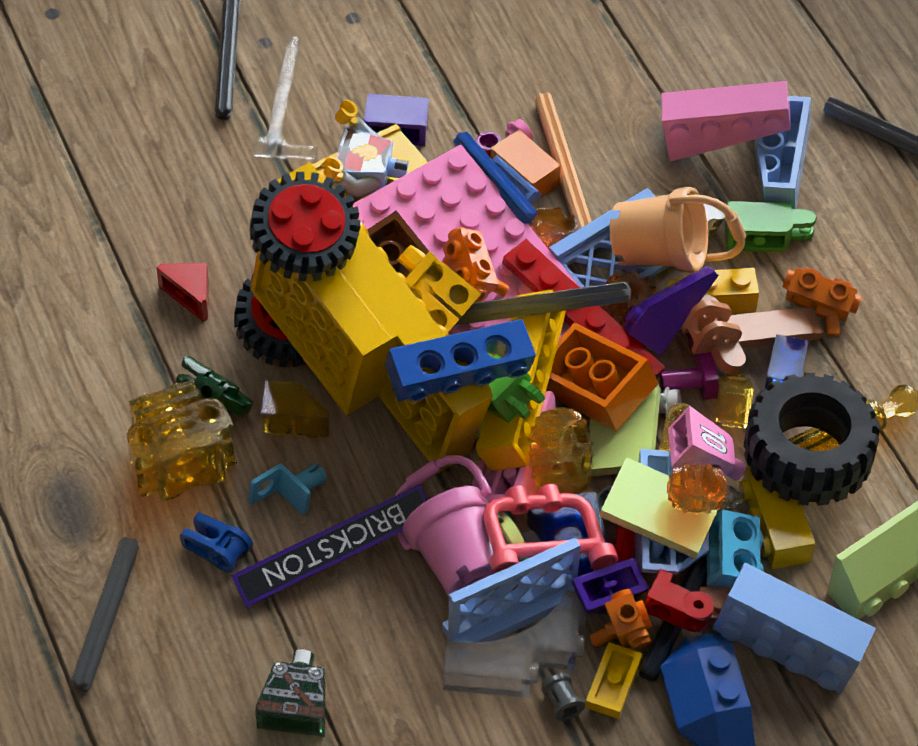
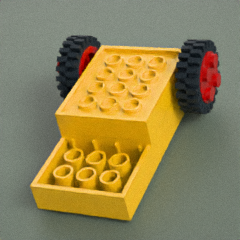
M311 162L288 174L282 175L278 180L274 179L269 182L268 189L264 187L260 191L259 199L256 198L250 222V240H253L252 247L254 252L257 253L254 273L252 274L251 281L247 278L243 283L242 290H239L234 311V328H237L236 335L238 339H244L243 347L247 351L253 348V356L258 360L262 354L265 355V363L272 365L274 359L280 360L279 367H287V362L291 360L294 367L301 366L303 359L346 416L375 398L380 397L428 461L432 459L438 460L447 455H461L463 457L469 455L493 397L489 384L484 386L472 384L463 386L460 390L449 394H444L443 392L429 394L426 398L412 402L409 399L397 401L385 367L389 349L444 337L449 334L442 325H438L430 316L426 303L420 298L417 299L412 293L404 275L394 270L389 263L386 252L381 247H376L369 238L366 227L361 220H358L360 212L358 206L353 207L354 198L352 195L344 197L346 188L341 184L333 189V179L326 177L323 172L317 171ZM455 360V362L460 366H468V364L462 360ZM421 368L425 373H435L430 368ZM448 464L446 466L441 467V471H439L438 473L442 472L443 470H445L453 464Z

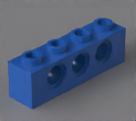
M518 319L391 348L387 355L385 367L397 401L409 399V401L414 402L437 392L449 394L467 385L476 384L477 386H484L497 378L509 376V378L521 377L530 371L536 354L523 319ZM489 352L496 353V354H498L501 358H499V359L493 358V357H491L488 353H489ZM455 360H462L466 362L468 366H460L455 362ZM421 368H430L435 373H425Z

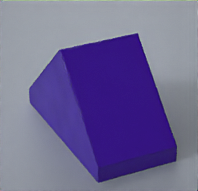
M634 558L571 580L585 613L608 614L605 603L611 601V595L621 590L630 589L633 597L636 598L649 589Z

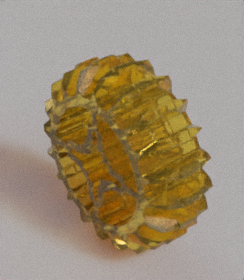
M565 407L542 411L541 415L535 418V425L531 426L530 429L532 436L528 438L530 451L527 453L530 455L529 466L532 467L533 471L531 477L536 480L537 489L546 484H555L559 494L568 493L581 496L582 492L588 488V482L592 479L591 468L594 467L592 464V457L594 456L592 453L593 442L590 440V429H586L587 422L581 418L579 412H575L573 409H566Z

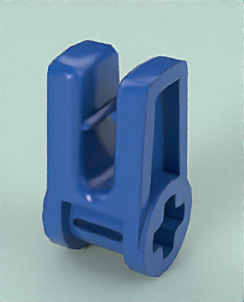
M198 512L193 520L196 531L186 528L180 534V540L184 548L213 563L220 570L229 573L236 568V561L242 553H247L253 547L251 538L243 530L227 525L201 512Z

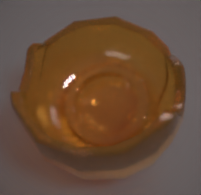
M543 207L536 208L537 216L533 222L527 223L548 249L550 246L574 233L578 228L577 217L575 215L566 217L562 213L561 207L550 210Z

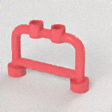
M546 484L538 489V495L527 496L523 486L511 487L505 492V497L493 499L484 509V524L494 553L489 558L493 574L519 563L518 558L533 557L569 541L506 544L497 518V514L502 511H510L513 515H521L532 509H543L545 513H553L564 507L574 508L581 514L589 539H577L581 545L580 553H587L592 569L599 570L618 562L614 545L605 543L591 504L576 494H559L555 484Z

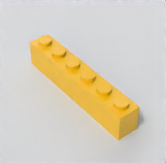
M546 290V291H540V292H534V293H528V294L517 295V297L527 296V295H534V294H541V293H548V292H554V291H553V290ZM566 310L510 318V321L523 319L536 354L532 367L527 373L532 379L530 383L536 386L544 396ZM531 400L526 405L531 414L526 419L516 415L509 423L487 410L480 437L476 442V451L490 471L528 466L543 402L538 404Z

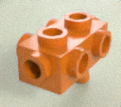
M462 227L451 230L448 233L449 240L442 246L445 254L442 262L481 293L474 303L482 302L491 292L504 297L509 290V285L497 279L481 231Z
M796 267L795 271L788 270L782 288L787 289L786 301L805 308L811 307L813 311H816L817 317L826 319L828 337L840 336L839 320L846 322L850 312L856 314L862 299L861 295L856 294L858 289L853 288L851 283L843 279L831 280L822 277L819 271L807 267L803 269Z
M630 589L621 590L611 595V601L606 602L605 605L612 622L605 624L604 628L590 634L592 644L598 647L612 639H619L622 647H631V650H638L651 644L646 629L653 627L643 600L635 602Z

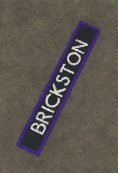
M419 484L232 574L231 578L245 607L247 608L402 533L403 524L409 515L427 501L421 485Z

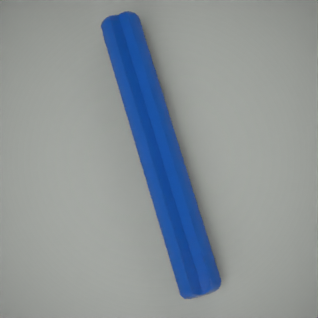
M468 132L458 133L453 140L456 147L459 145L464 147L499 189L501 198L524 224L533 222L537 216V211Z

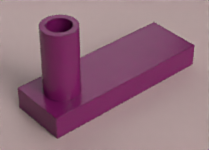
M686 333L695 368L660 372L661 389L664 391L666 387H669L670 390L700 387L703 400L716 399L719 378L711 352L693 354L691 348L694 345V341L690 333Z

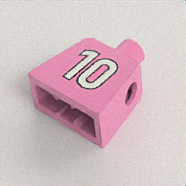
M689 406L668 428L672 468L711 487L717 486L725 476L734 481L739 480L743 476L746 464L735 458L732 437Z

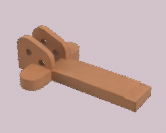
M705 294L701 301L691 309L681 328L683 333H690L694 341V345L691 348L693 354L711 352L718 368L724 373L731 375L739 373L746 361L742 350L744 348L820 340L824 334L811 307L732 315L729 305L718 302L716 298Z

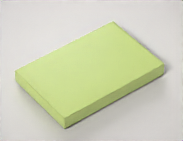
M659 384L617 432L590 418L585 471L588 477L619 474L626 457L638 462L640 449L655 450L661 393Z
M626 457L599 517L696 559L722 499Z

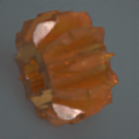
M623 269L619 271L617 276L611 275L606 283L627 282L631 288L632 299L628 302L602 305V308H610L609 315L611 317L619 316L620 324H625V318L632 307L635 305L639 307L644 299L654 295L656 287L647 285L649 276L642 279L639 278L637 269L632 271L630 275Z
M697 462L695 465H689L685 463L682 467L673 468L672 474L669 475V482H667L668 500L673 508L682 509L684 513L694 512L697 515L699 512L709 514L711 510L721 509L722 503L725 502V496L727 495L726 477L723 476L721 469L713 468L711 464L700 465Z

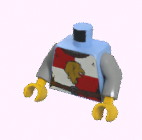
M345 100L339 105L340 109L335 113V120L340 124L348 123L349 127L344 128L337 158L329 156L322 163L324 168L322 172L326 177L333 179V189L341 184L346 188L345 193L358 198L372 194L386 186L388 177L401 178L408 174L409 161L392 158L393 142L373 131L360 117H354L358 110L353 101Z

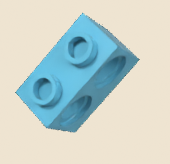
M722 509L715 515L708 531L707 586L732 588L744 563L761 571L764 570L763 564L760 562L763 533L760 530V517Z

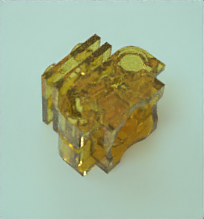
M193 379L173 384L169 388L151 394H144L137 399L128 401L132 426L128 429L126 436L133 480L141 498L158 492L162 502L179 497L191 488L213 485L226 480L225 468L237 464L232 440L234 425L225 406L216 399L208 398L201 400L198 389L196 390Z

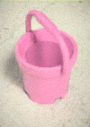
M447 455L438 460L432 459L406 478V482L397 490L395 495L397 496L419 484L421 485L441 471V467L448 464H460L467 467L480 487L462 486L453 488L422 503L404 522L403 532L397 535L404 550L413 548L414 551L421 552L448 597L449 594L493 575L489 558L494 553L483 519L484 509L489 503L486 496L491 493V488L477 465L472 460L461 455Z

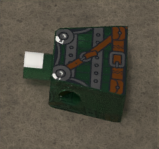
M298 649L294 651L291 663L276 662L273 664L256 704L257 728L325 737V669L313 666L315 656L312 652Z

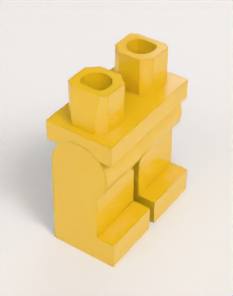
M409 245L397 259L410 271L406 277L409 289L417 299L420 298L426 303L430 316L438 325H442L449 332L481 293L447 265L436 259L437 257L431 251L425 255L414 246Z

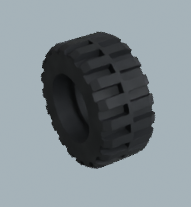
M804 373L801 377H797L796 374L785 376L783 382L779 379L768 385L767 390H762L756 396L755 403L751 405L743 446L745 448L744 457L746 464L751 466L750 472L757 481L763 480L762 486L770 493L776 491L779 493V498L789 502V499H794L798 501L799 505L806 506L809 505V502H817V506L828 505L832 499L835 502L847 498L848 492L850 494L856 493L862 487V483L867 481L871 473L880 433L879 422L875 419L876 412L870 403L866 404L867 398L859 390L854 392L851 384L843 380L841 383L834 380V376L824 374V377L815 376V373ZM796 427H813L831 435L840 446L828 451H809L791 443L784 436L783 432Z

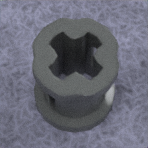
M565 672L546 679L541 689L545 696H549L555 708L554 716L559 721L570 720L579 715L585 708L583 699L576 696L571 686L572 678L570 674Z

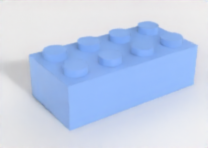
M744 563L712 629L730 641H737L751 648L757 655L769 657L785 665L789 671L802 674L816 681L824 689L834 690L841 694L858 667L876 628Z

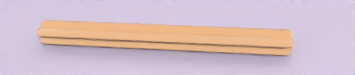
M547 92L544 94L539 93L535 97V104L552 158L561 165L560 184L574 229L577 231L592 221L552 96Z

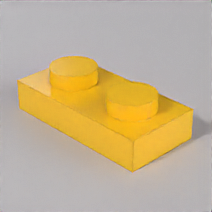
M609 642L586 698L585 708L619 719L642 661L643 653Z

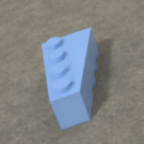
M789 96L791 130L754 139L753 142L762 202L791 203V209H796L811 126V97Z

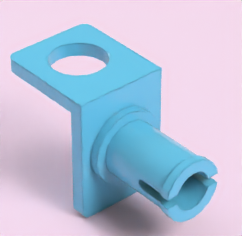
M280 463L251 481L248 502L254 505L278 491L304 515L309 509L310 490L326 482V473L322 467L319 468L318 463H313L307 469L293 475ZM270 479V482H269V484L265 487V489H263L262 491L258 492L260 486H261L265 481H267V480Z

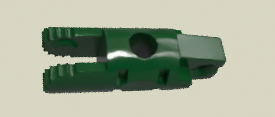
M190 356L183 358L181 366L197 377L193 378L186 374L177 375L176 383L227 414L232 412L237 416H244L251 412L254 401L239 391L240 388L236 384L215 373Z

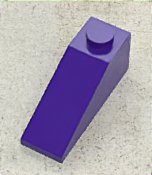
M707 265L644 299L639 307L635 305L628 312L625 318V322H627L624 326L631 336L661 356L683 326L691 309L701 301L719 275L713 268Z

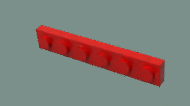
M527 238L503 256L502 264L532 292L553 290L555 292L580 288ZM600 306L566 310L564 321L570 327L575 322L648 359L656 379L660 376V372L665 370V366Z

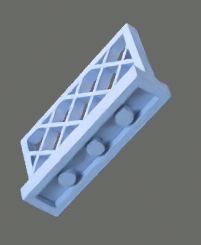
M646 188L625 202L656 196ZM620 210L608 211L549 248L581 288L589 287V284L597 286L619 283V281H613V271L615 269L632 272L631 280L627 282L632 290L669 266H621L615 261L612 250L610 260L593 257V250L598 247L612 249L611 241H609L610 219H618ZM573 262L587 264L586 276L572 273L567 266ZM591 265L609 268L608 279L591 277Z
M573 538L449 594V619L442 622V630L458 656H462L580 602L571 583L573 578L578 577L581 545L577 539Z

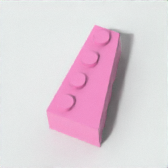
M787 81L662 93V125L669 161H676L791 130Z

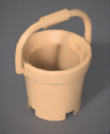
M692 187L675 189L669 195L618 202L612 210H620L618 219H610V241L614 256H623L624 260L618 262L621 266H670L680 271L696 272L701 269L704 262L732 259L740 254L745 246L746 233L737 213L718 199L700 195ZM704 204L713 206L724 213L732 236L737 241L735 248L727 252L707 254L708 222Z

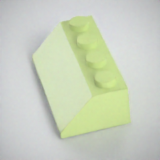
M918 501L836 556L827 594L848 615L858 620L865 615L868 617L873 616L881 609L884 602L891 597L897 599L902 596L909 585L918 579Z

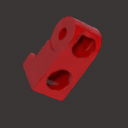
M660 569L646 597L645 608L647 613L690 632L705 630L709 625L714 609L711 597L704 592H690L681 586L671 583L673 574Z

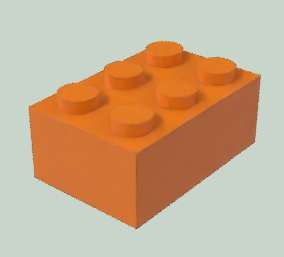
M574 322L559 339L546 391H552L556 400L617 432L659 383L648 359Z

